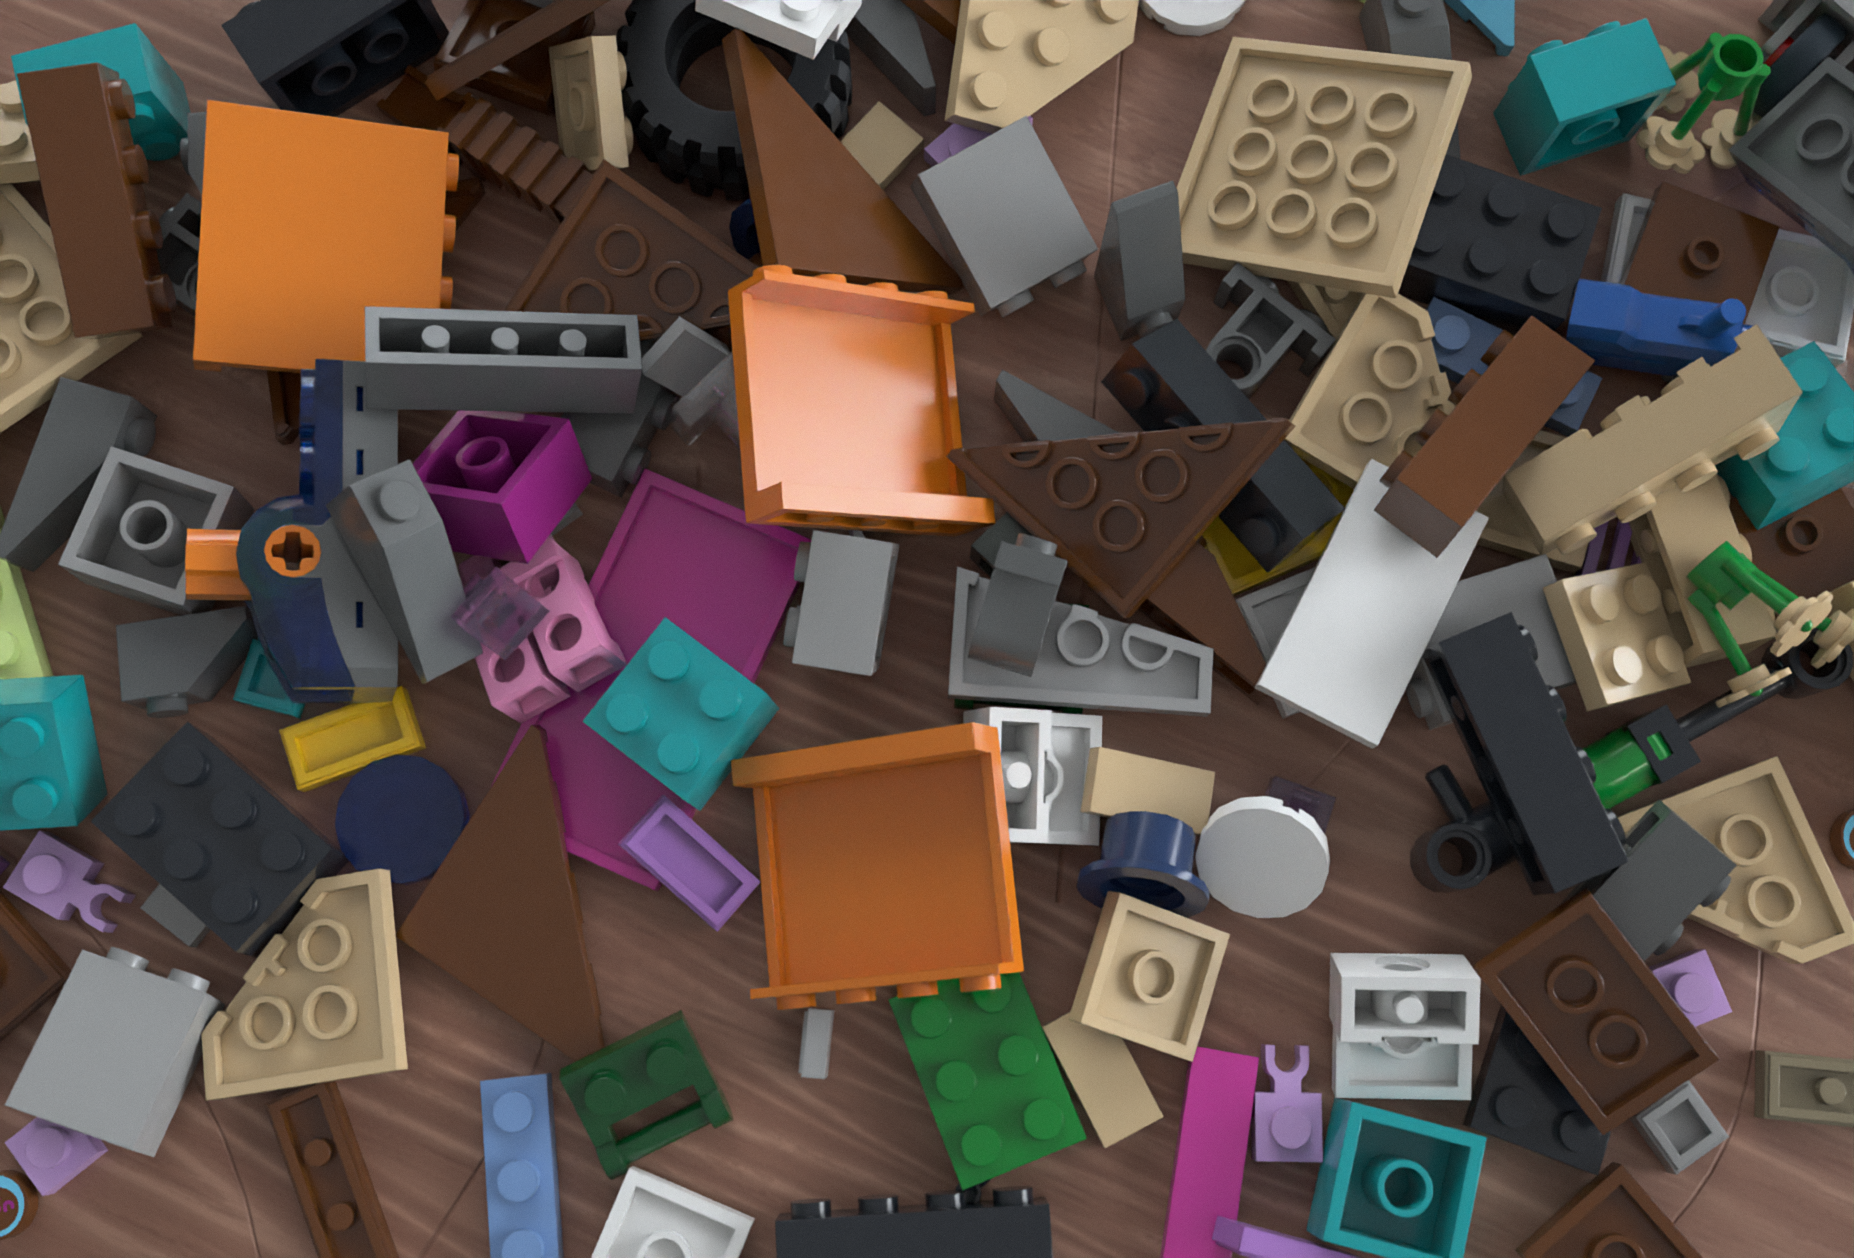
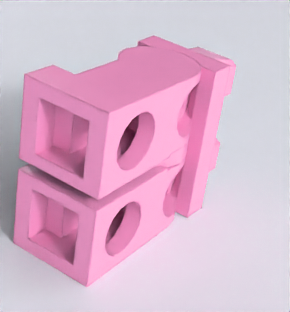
M551 534L528 564L511 561L501 567L498 559L477 555L459 564L463 589L483 654L475 657L491 706L522 724L569 698L571 695L567 685L579 692L627 665L618 643L610 638L595 606L594 597L584 579L585 575L579 561L560 547Z

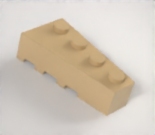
M1757 324L1734 337L1737 343L1735 352L1712 367L1705 362L1703 357L1697 359L1677 371L1678 377L1661 390L1660 394L1662 396L1651 402L1648 396L1640 397L1637 395L1615 408V411L1603 419L1600 423L1603 429L1601 433L1592 437L1588 429H1580L1504 475L1502 493L1540 555H1544L1556 548L1559 549L1562 555L1577 550L1597 536L1594 528L1615 517H1618L1622 524L1632 521L1657 505L1655 496L1676 485L1681 492L1689 491L1718 473L1715 467L1716 464L1737 453L1742 460L1750 459L1769 449L1779 441L1776 433L1781 429L1800 397L1802 390Z

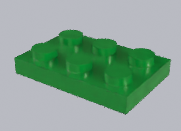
M1019 972L1000 974L1002 988L960 992L959 978L937 980L938 994L907 998L895 996L888 999L962 1190L1087 1139Z

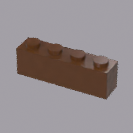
M98 62L17 73L75 338L101 339L173 328L170 313L176 311V296L169 276L161 274L156 249L162 248L163 235L156 213L152 209H147L142 184L149 182V168L142 148L138 144L134 145L128 119L135 118L136 110L129 84L125 79H120L117 71Z
M1532 315L1515 336L1505 329L1499 334L1480 359V361L1489 366L1482 375L1472 368L1469 370L1447 399L1456 406L1453 411L1447 415L1438 408L1414 438V441L1422 446L1419 452L1413 457L1403 450L1379 480L1389 489L1374 511L1436 558L1440 556L1595 362L1590 356Z

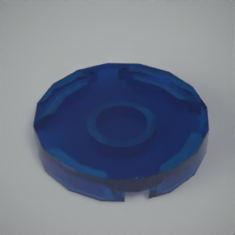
M393 755L371 762L351 778L338 801L335 828L340 849L355 869L360 872L378 868L390 870L391 883L410 885L433 878L469 822L470 814L463 789L450 776L447 770L423 757Z

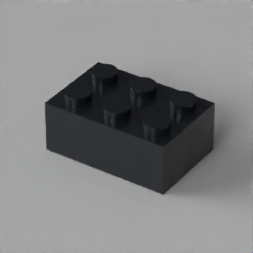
M261 0L247 4L235 17L221 25L257 82L280 110L331 117L339 116L406 74L404 71L409 65L416 68L438 54L449 34L431 0Z
M1446 154L1398 294L1427 305L1435 297L1502 330L1505 329L1512 335H1516L1531 315L1555 331L1567 317L1602 208Z
M188 721L90 821L235 952L258 958L275 934H282L304 905L300 900L315 880L336 876L351 860L350 857L217 740Z

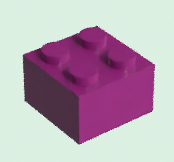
M458 410L413 463L418 476L443 520L453 552L524 564L529 563L592 480L569 419L511 411Z

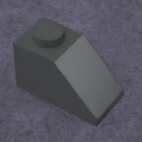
M246 606L116 625L121 701L147 710V716L152 718L185 715L188 713V705L210 702L247 658L252 640L260 641L268 632L267 618Z

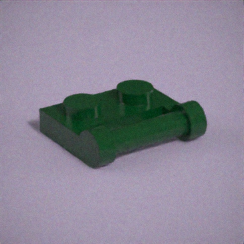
M682 1010L560 1069L559 1079L595 1146L599 1161L610 1180L626 1174L630 1168V1163L709 1124L716 1129L734 1119L728 1101ZM691 1085L694 1086L700 1098L699 1100L619 1139L612 1124Z

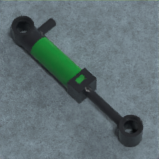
M1817 628L1812 629L1809 636L1796 647L1792 646L1781 656L1777 657L1771 652V647L1774 644L1772 643L1766 649L1761 659V664H1765L1770 674L1789 667L1792 673L1763 688L1760 696L1754 697L1749 694L1735 702L1718 708L1715 701L1733 693L1732 690H1729L1678 719H1675L1666 704L1635 717L1606 733L1604 737L1582 748L1594 766L1596 782L1593 785L1604 808L1610 809L1641 791L1664 783L1700 763L1701 760L1690 744L1691 741L1776 694L1784 698L1801 699L1840 686L1848 679L1853 669V652L1850 645L1845 646L1832 662H1826L1818 669L1814 667V673L1810 675L1802 668L1799 661L1800 651L1805 652L1812 660L1820 649L1819 645L1813 641L1818 631ZM1443 764L1426 773L1425 779L1450 821L1434 830L1425 832L1415 841L1410 851V866L1413 875L1422 886L1433 892L1442 893L1464 890L1477 886L1487 876L1516 861V857L1489 800L1473 808L1448 765ZM1444 841L1455 845L1462 856V867L1455 876L1445 872L1438 860V850Z

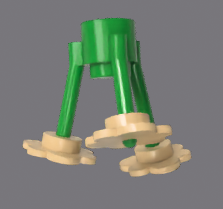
M1716 32L1709 36L1701 48L1689 56L1684 52H1678L1673 55L1666 46L1659 45L1674 77L1676 86L1656 110L1663 107L1668 113H1677L1684 108L1685 100L1695 97L1699 91L1701 93L1679 122L1667 121L1658 116H1652L1647 119L1643 125V130L1636 136L1637 144L1646 149L1645 157L1647 161L1657 169L1667 170L1672 167L1679 173L1687 174L1694 164L1699 163L1704 158L1705 147L1711 149L1710 160L1716 167L1729 169L1736 166L1737 164L1731 156L1729 149L1762 119L1753 110L1760 87L1771 73V69L1768 65L1763 64L1764 58L1761 48L1750 37L1741 34L1722 36ZM1699 66L1697 74L1694 71H1692L1693 69ZM1744 91L1739 111L1724 109L1717 112L1712 118L1711 128L1703 132L1701 143L1696 141L1691 128L1713 100L1724 101L1732 99Z
M1728 541L1711 552L1686 576L1698 588L1687 600L1704 616L1738 675L1726 681L1733 693L1715 701L1718 708L1735 702L1749 694L1754 697L1760 696L1763 688L1792 673L1789 667L1770 674L1765 664L1751 668L1716 607L1718 603L1721 602L1731 611L1753 593L1778 613L1779 616L1774 623V628L1778 632L1775 635L1776 641L1771 647V652L1777 657L1783 655L1792 646L1796 647L1809 636L1812 629L1817 628L1818 631L1813 641L1819 645L1820 649L1816 652L1810 663L1817 669L1826 662H1832L1841 653L1843 648L1854 640V608L1846 614L1840 610L1836 611L1828 618L1827 615L1832 609L1830 602L1833 599V595L1830 592L1824 591L1817 598L1811 597L1806 599L1802 596L1798 597L1758 569Z

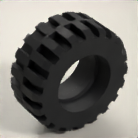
M632 0L624 13L628 26L623 25L618 29L616 43L617 51H620L624 57L627 70L626 85L621 90L622 102L640 149L650 162H658L662 174L674 183H682L687 177L691 191L710 197L714 189L724 190L726 200H745V191H749L735 111H717L703 107L687 98L679 90L685 73L694 61L707 51L723 45L722 39L734 29H740L695 11L696 0ZM743 31L753 43L777 52L792 66L793 69L787 82L837 138L842 137L849 121L848 106L852 104V76L847 32L843 31L837 42L827 39L813 60Z

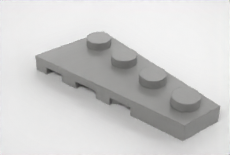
M957 567L948 687L949 699L1207 717L1211 713L1213 648L1135 623L1129 625L1098 615V611L1076 604L1070 606L1061 602H1054L1031 677L967 658L990 580L980 577L979 573Z

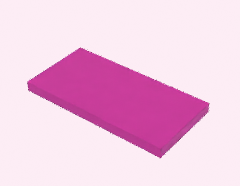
M644 469L588 586L609 636L618 643L627 664L666 617L752 683H755L801 583L794 580L795 564L800 542H811V539L778 525L747 524L745 511L648 469ZM624 666L579 692L567 685L571 695L569 698L522 723L494 782L530 726L540 725L547 732L548 742L546 747L553 781L557 783L566 832L563 834L567 851L648 888L659 891L662 883L621 848L618 843L661 795H665L691 819L696 808L684 801L582 722L626 667Z

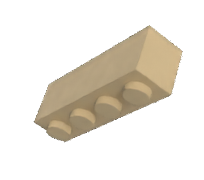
M1716 474L1703 484L1689 491L1681 492L1676 485L1655 496L1654 498L1657 501L1655 507L1640 517L1629 521L1632 531L1631 542L1636 556H1640L1641 563L1647 562L1651 576L1659 587L1661 602L1675 640L1683 651L1686 668L1728 658L1704 616L1687 600L1698 588L1686 576L1703 559L1726 541L1752 562L1750 545L1746 538L1739 534L1729 508L1730 495L1725 481ZM1753 593L1731 611L1721 602L1716 605L1743 654L1750 653L1775 637L1774 610Z

